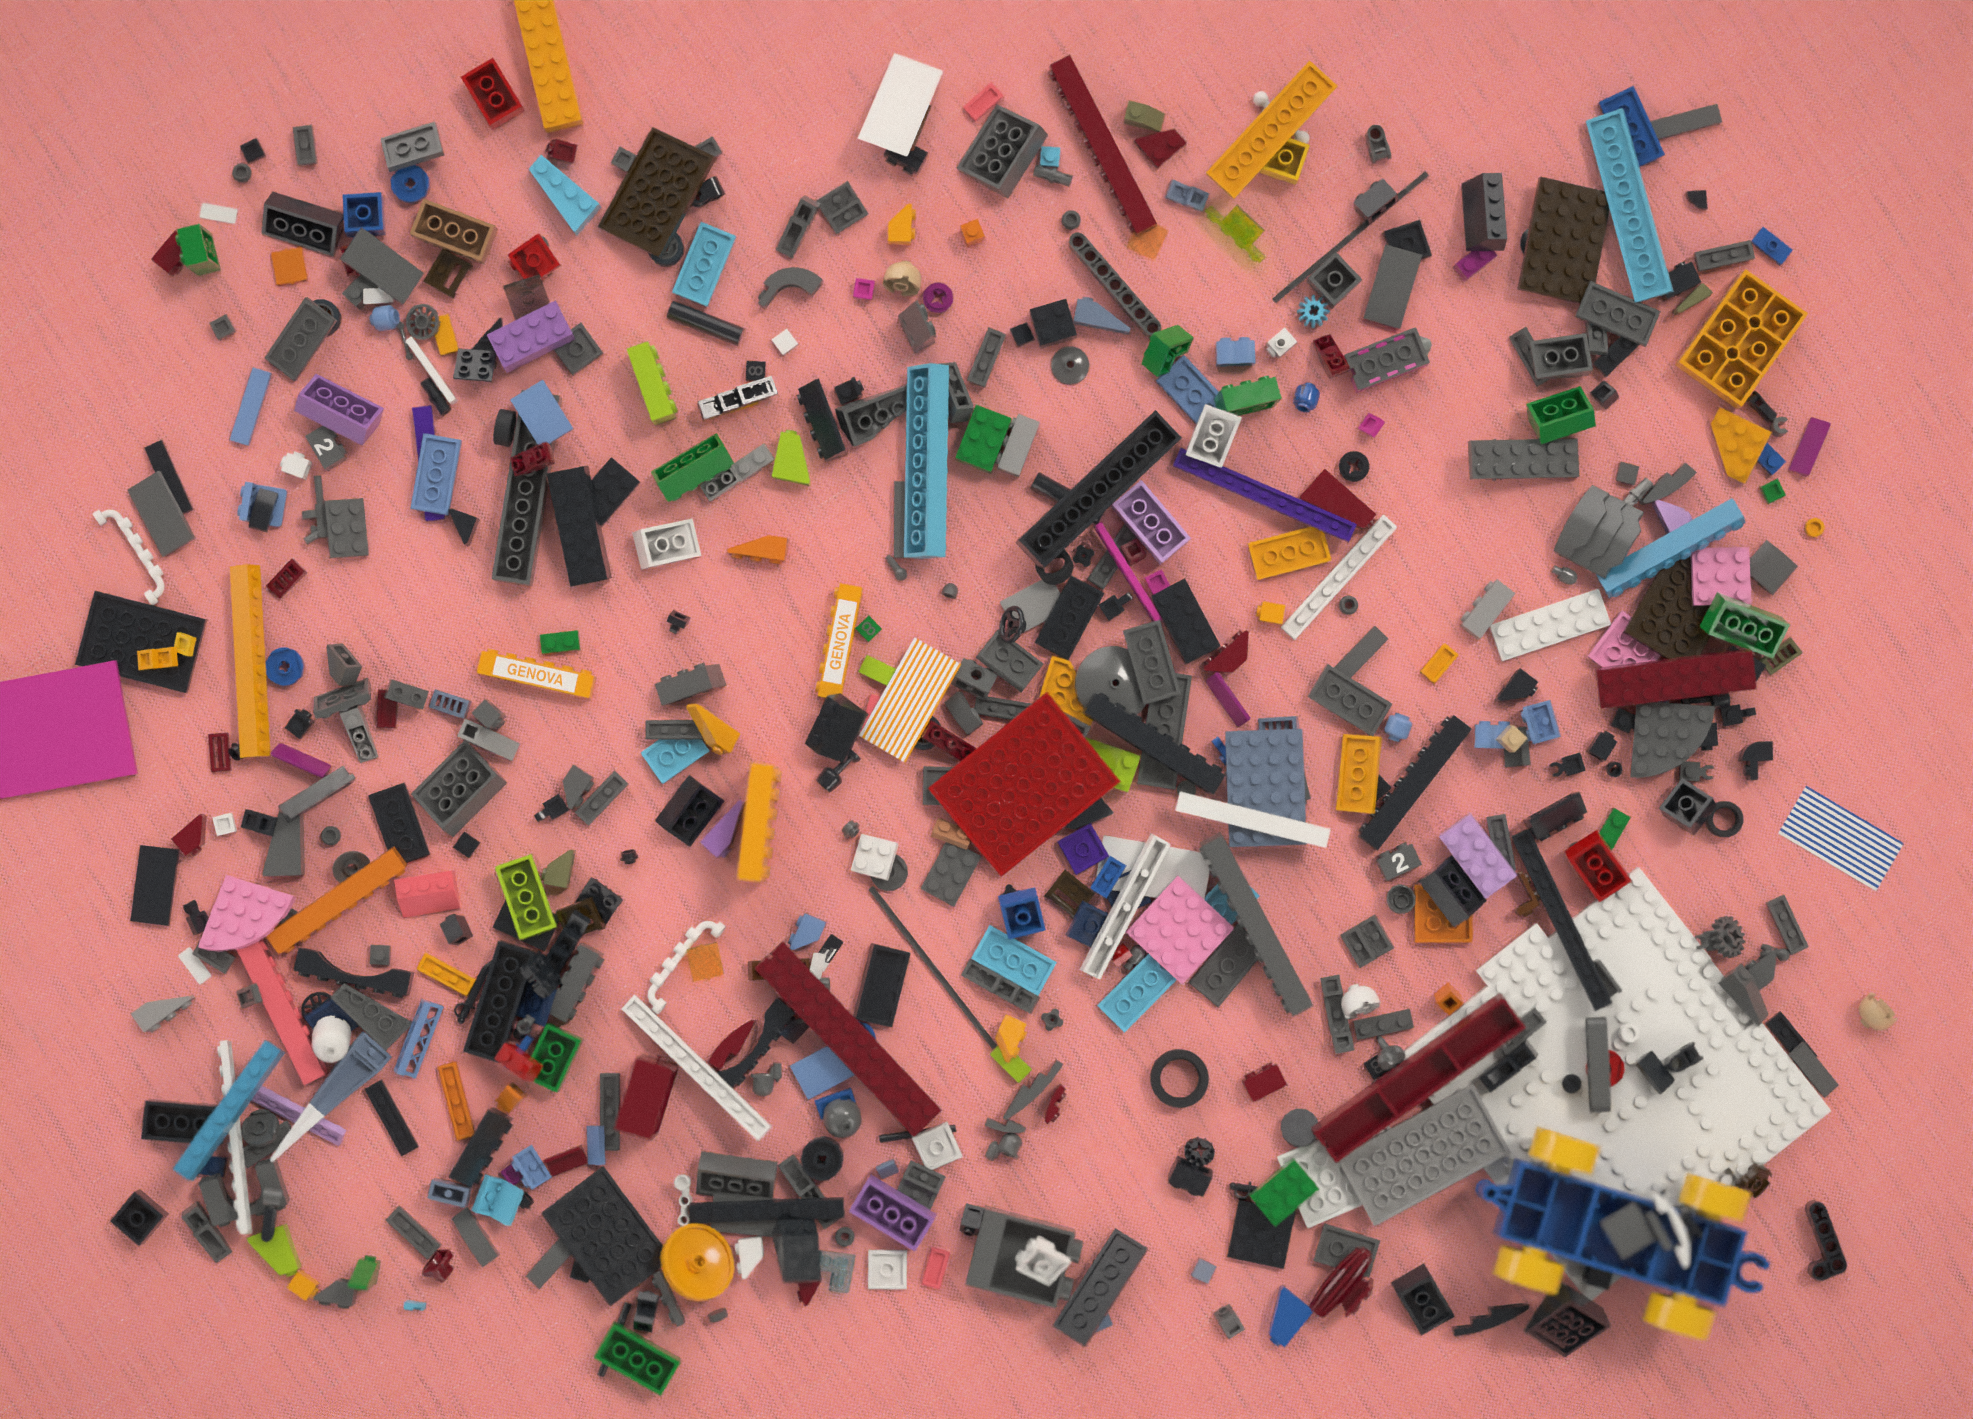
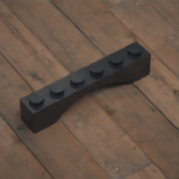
M303 947L298 948L293 970L299 972V976L310 977V974L316 975L318 980L328 982L329 979H334L336 984L352 983L355 984L354 988L366 990V987L374 988L373 992L385 994V991L393 992L392 996L399 998L410 994L414 972L398 968L374 976L354 975L334 966L321 951Z
M777 998L765 1012L763 1032L752 1053L736 1066L716 1071V1073L732 1088L736 1084L740 1086L746 1079L744 1076L748 1069L752 1071L759 1063L756 1059L760 1055L765 1056L770 1050L769 1044L771 1041H777L781 1035L775 1030L776 1027L783 1028L785 1025L788 1026L789 1022L794 1021L795 1017L793 1015L795 1011L780 998Z

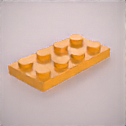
M1313 527L1247 543L1257 580L1332 561L1325 533Z
M1343 734L1336 810L1375 814L1382 737Z

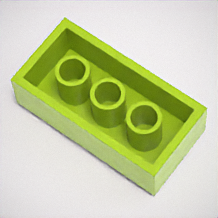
M647 341L627 348L651 421L656 426L676 419L675 413H678L675 401L673 399L670 400L669 395L672 392L667 381L664 382L663 377L666 375L661 363H657L656 359H659V354L655 346H651Z
M530 854L495 866L519 939L522 941L557 929L558 927L533 855Z

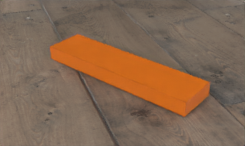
M457 1061L437 1066L456 1140L472 1137L475 1128Z

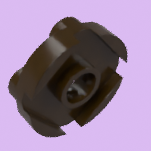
M1754 1163L1749 1167L1748 1172L1736 1181L1735 1187L1752 1193L1751 1197L1757 1198L1768 1187L1770 1183L1768 1177H1772V1173L1764 1165Z

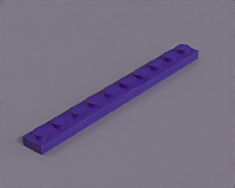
M1180 449L1173 467L1349 543L1357 524L1224 466L1221 468L1187 456V450Z

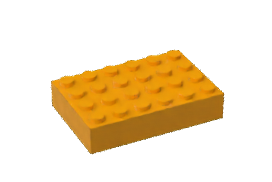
M1745 269L1732 284L1675 366L1731 406L1739 409L1808 313Z
M751 762L737 879L764 882L766 878H770L771 866H768V859H772L773 854L770 840H774L775 828H772L773 820L776 821L777 809H774L775 801H779L780 790H777V782H781L782 771L779 770L778 766Z

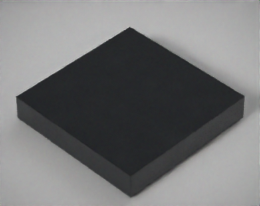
M1421 220L1383 232L1387 245L1421 254V260L1432 256Z

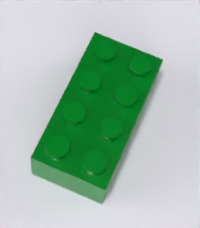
M715 433L654 469L651 473L666 500L670 502L678 500L687 491L695 490L700 483L712 480L717 473L727 471L734 464V461L718 434Z
M1717 592L1700 627L1711 636L1774 658L1790 624L1779 615Z
M613 1321L594 1354L596 1360L662 1396L681 1363V1358L616 1321Z

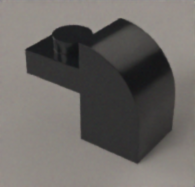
M1773 741L1753 742L1741 750L1738 761H1746V765L1743 766V774L1746 776V780H1758V761H1773Z
M639 1291L633 1329L652 1333L659 1302L658 1295L650 1291Z

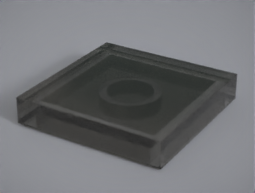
M540 274L503 286L515 320L550 303Z

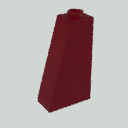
M1326 469L1320 473L1298 498L1357 524L1356 528L1363 530L1365 527L1369 529L1376 521L1374 517L1377 514Z

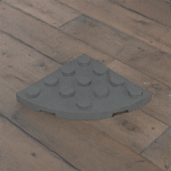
M1663 702L1636 704L1630 777L1643 778L1662 774L1688 760L1706 738L1714 718L1715 706Z

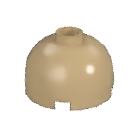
M897 262L886 270L883 286L892 293L895 290L902 291L901 296H914L918 294L921 287V274L911 262Z
M1870 992L1859 1005V1014L1862 1018L1860 1022L1867 1029L1871 1027L1874 1030H1886L1898 1018H1893L1895 1013L1881 998L1879 1001L1874 998L1876 994Z

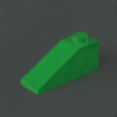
M365 1255V1257L360 1258L347 1287L367 1291L377 1284L381 1261L376 1260V1257L371 1255Z

